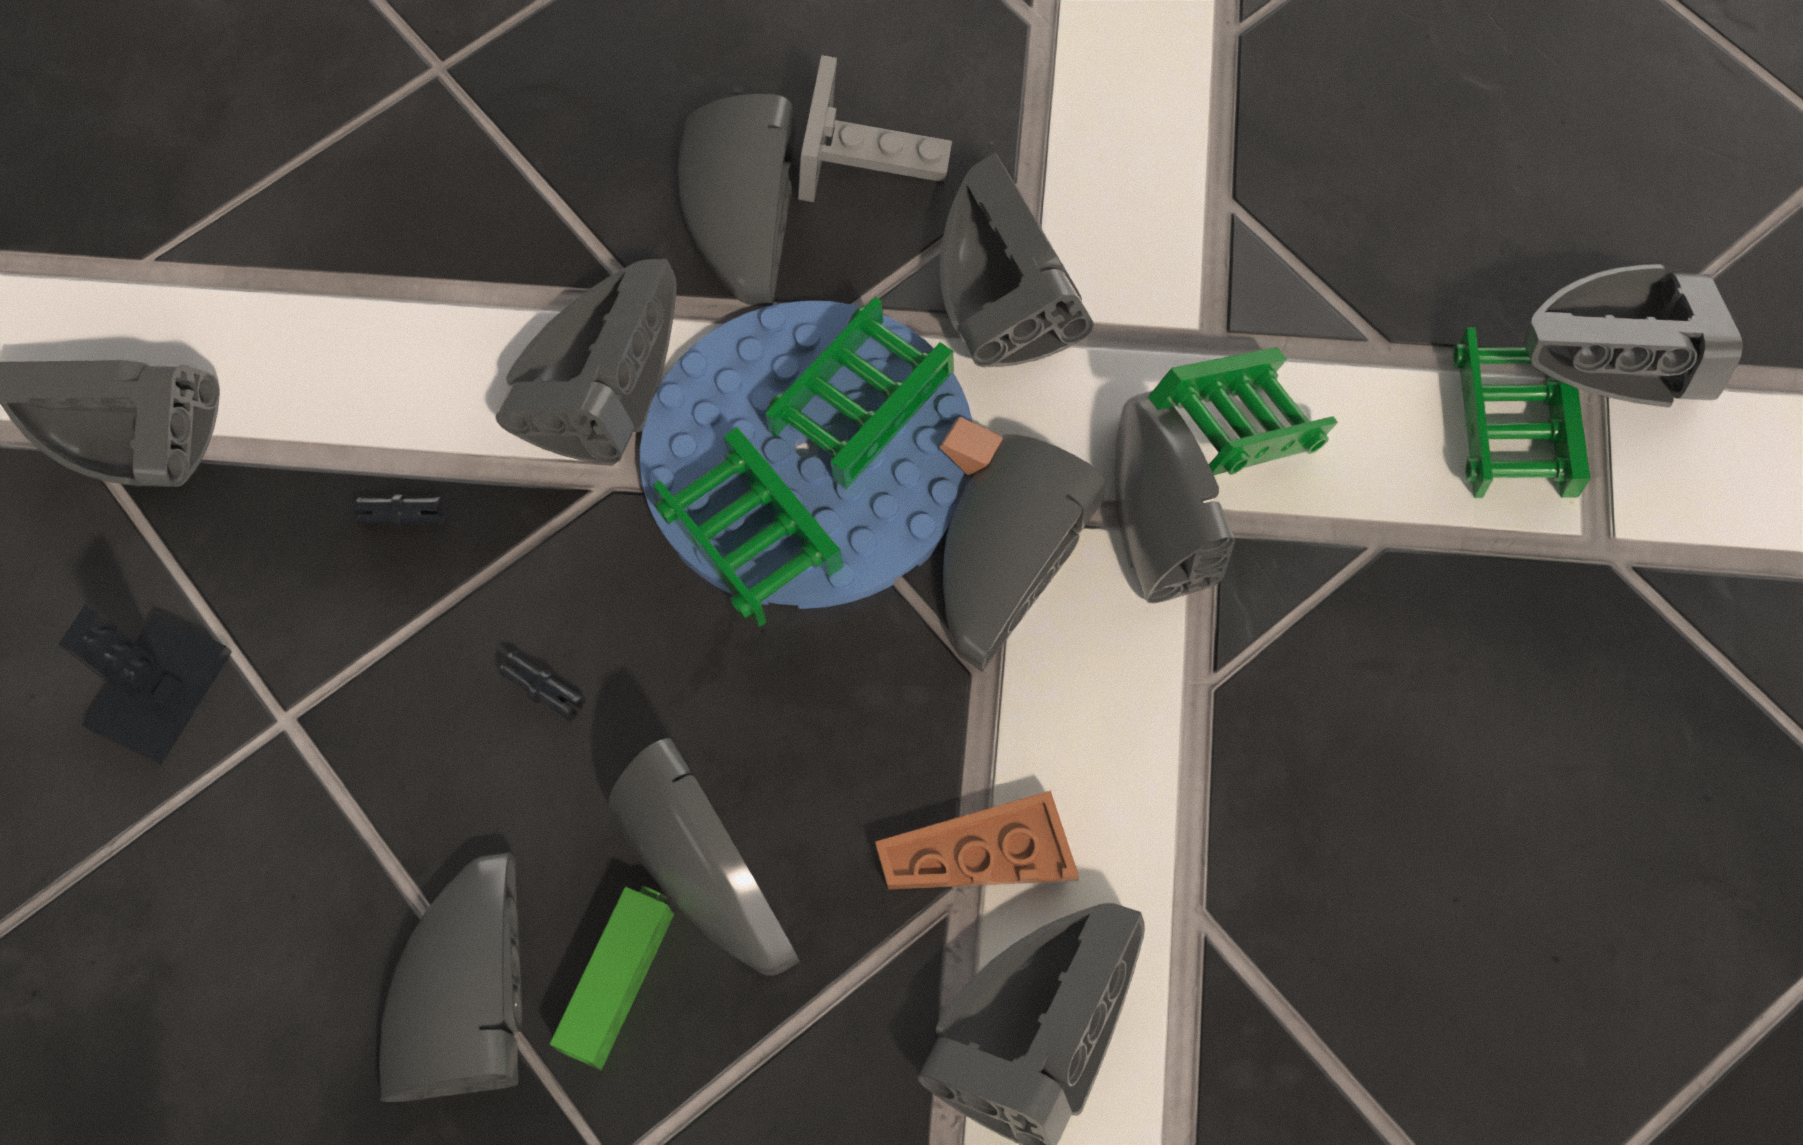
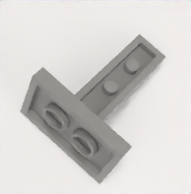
M821 55L801 152L798 199L814 202L822 161L945 182L952 141L835 120L836 108H833L837 58ZM827 136H833L831 146L825 145Z

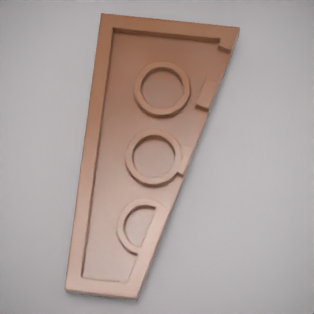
M1051 790L875 842L888 890L1079 881V874Z

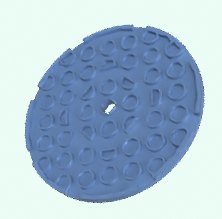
M831 301L788 302L764 307L734 318L708 333L683 354L667 373L653 397L645 427L642 429L640 444V472L648 506L661 534L664 535L668 543L678 553L681 560L699 576L728 593H731V591L675 522L668 525L660 516L654 506V503L659 500L653 484L660 480L672 495L678 493L725 460L724 455L728 451L723 436L736 427L742 431L840 548L843 568L830 577L821 566L817 568L809 567L760 604L768 605L770 602L782 605H798V609L846 604L869 597L894 585V580L909 572L916 565L918 567L921 566L946 539L955 508L966 484L972 477V474L967 475L939 447L958 417L973 422L965 394L954 373L948 377L848 489L834 481L830 462L831 455L819 447L818 452L814 456L807 458L801 457L796 453L797 445L800 446L804 443L813 442L788 424L777 437L769 432L765 413L771 400L779 393L784 394L848 326L852 314L859 306ZM883 315L884 322L882 325L922 353L926 351L930 353L934 349L926 340L910 328ZM871 337L855 352L895 382H904L913 372V367ZM842 366L828 381V383L868 412L872 410L877 411L886 401V396L845 366ZM817 395L800 411L841 442L844 440L849 442L859 431V425ZM744 473L740 476L734 474L684 510L694 523L699 526L748 492L751 481ZM769 503L765 506L759 504L709 541L719 554L725 557L776 521L774 516L777 513ZM795 534L791 537L784 535L734 572L744 585L750 589L801 552L800 547L803 544Z

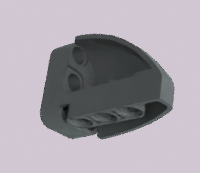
M775 94L732 96L713 101L696 109L685 118L679 148L677 168L678 190L688 232L708 269L736 299L747 305L772 306L774 303L793 184V165L791 159L796 134L793 106L789 100Z
M996 152L975 164L966 174L954 199L945 226L940 256V279L945 308L953 327L960 335L974 364L980 367L1019 365L1051 356L1082 341L1093 330V320L1082 303V296Z
M646 259L627 266L587 290L548 322L528 344L507 374L506 380L510 387L496 413L497 423L504 430L520 439L562 456L594 463L613 464L619 462L632 433L640 432L645 427L649 408L658 389L666 360L677 292L676 277L668 260Z
M126 360L0 362V404L22 434L43 453L62 466L85 476L132 486H182L198 467L210 443L218 414L220 387L216 377L209 372L186 365L150 366L146 363Z
M1149 391L1133 396L1123 406L1116 444L1115 489L1120 531L1129 567H1134L1146 602L1159 603L1210 588L1222 581L1227 571L1235 539L1221 504L1216 501L1203 503V501L1218 496L1219 486L1194 435L1175 407L1157 410L1148 398L1152 392Z
M1002 435L1003 440L989 464L974 472L955 508L946 536L943 559V598L952 644L959 657L983 672L1069 558L1079 541L1080 535L1078 533L1082 531L1104 501L1106 481L1094 466L1057 446L1021 435Z
M1115 903L1099 904L1069 914L1040 927L992 959L968 982L939 1020L936 1026L939 1038L936 1040L917 1077L919 1083L963 1115L1019 1145H1058L1071 1115L1077 1116L1082 1113L1113 1037L1144 939L1145 923L1142 913Z

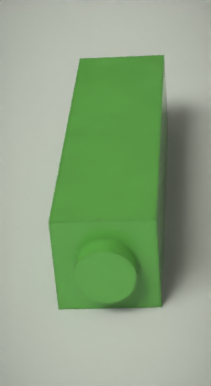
M641 886L639 892L628 887L624 888L551 1040L550 1045L557 1051L602 1070L674 916L670 907L664 903L666 896L645 886Z

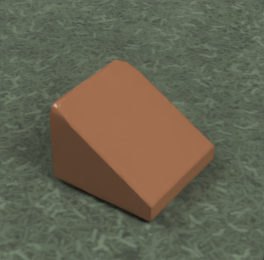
M958 417L939 447L967 475H970L989 464L1003 438L995 432L962 417Z

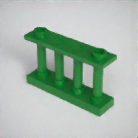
M874 297L865 307H859L852 314L848 326L784 394L779 393L771 400L765 413L769 432L773 436L777 437L789 424L831 455L830 462L833 479L845 489H848L954 372L953 350L943 343L939 342L930 353L928 351L922 353L882 325L884 322L882 301L877 297ZM871 337L913 367V372L904 382H895L855 352ZM842 366H845L886 396V401L877 411L872 410L868 412L828 383V381ZM815 395L859 425V431L849 442L847 440L841 442L800 412Z
M1467 327L1460 344L1454 345L1453 366L1455 369H1460L1470 455L1466 460L1465 475L1467 482H1473L1474 498L1484 497L1493 478H1553L1554 482H1559L1561 498H1578L1591 479L1578 388L1558 381L1545 374L1543 384L1482 385L1480 364H1532L1526 347L1478 348L1476 327ZM1543 401L1544 405H1549L1550 418L1548 422H1487L1484 402ZM1489 439H1548L1549 443H1554L1555 457L1553 460L1491 461Z
M1278 347L1172 367L1148 396L1157 410L1177 406L1187 411L1218 452L1209 463L1214 476L1226 472L1233 475L1245 467L1303 452L1308 454L1315 453L1328 442L1329 437L1327 434L1338 423L1334 416L1309 421L1277 381V371L1287 360ZM1255 389L1258 391L1263 390L1290 423V427L1285 428ZM1231 394L1232 396L1239 397L1265 430V433L1258 434L1228 395ZM1201 401H1211L1240 439L1231 440Z
M736 427L723 436L728 451L724 455L725 460L678 493L672 495L660 480L653 484L659 500L654 503V506L668 525L672 522L678 525L733 595L729 599L743 619L751 616L756 624L761 627L767 623L760 604L763 600L811 566L814 568L821 566L830 577L843 568L840 548L742 431ZM744 473L751 481L749 485L750 490L697 526L684 509L732 475L740 476ZM769 503L777 513L774 516L776 521L728 555L722 557L709 540L759 504L765 506ZM795 534L803 544L800 547L801 552L748 589L734 571L784 535L791 537Z

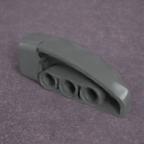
M1661 264L1637 265L1602 271L1579 279L1560 289L1534 313L1524 338V344L1533 366L1556 380L1604 397L1660 407H1671L1674 398L1691 400L1718 399L1736 369L1743 349L1741 335L1713 278L1708 274L1671 272L1666 274V269Z
M662 739L643 749L618 778L609 797L610 811L641 863L678 909L709 939L736 959L768 976L780 974L799 963L800 961L769 904L673 740Z
M511 853L480 856L469 862L427 908L410 936L397 962L387 993L381 1022L379 1051L381 1101H411L502 1089L519 1084L517 1039L509 1034L520 1032L522 1029L515 857Z

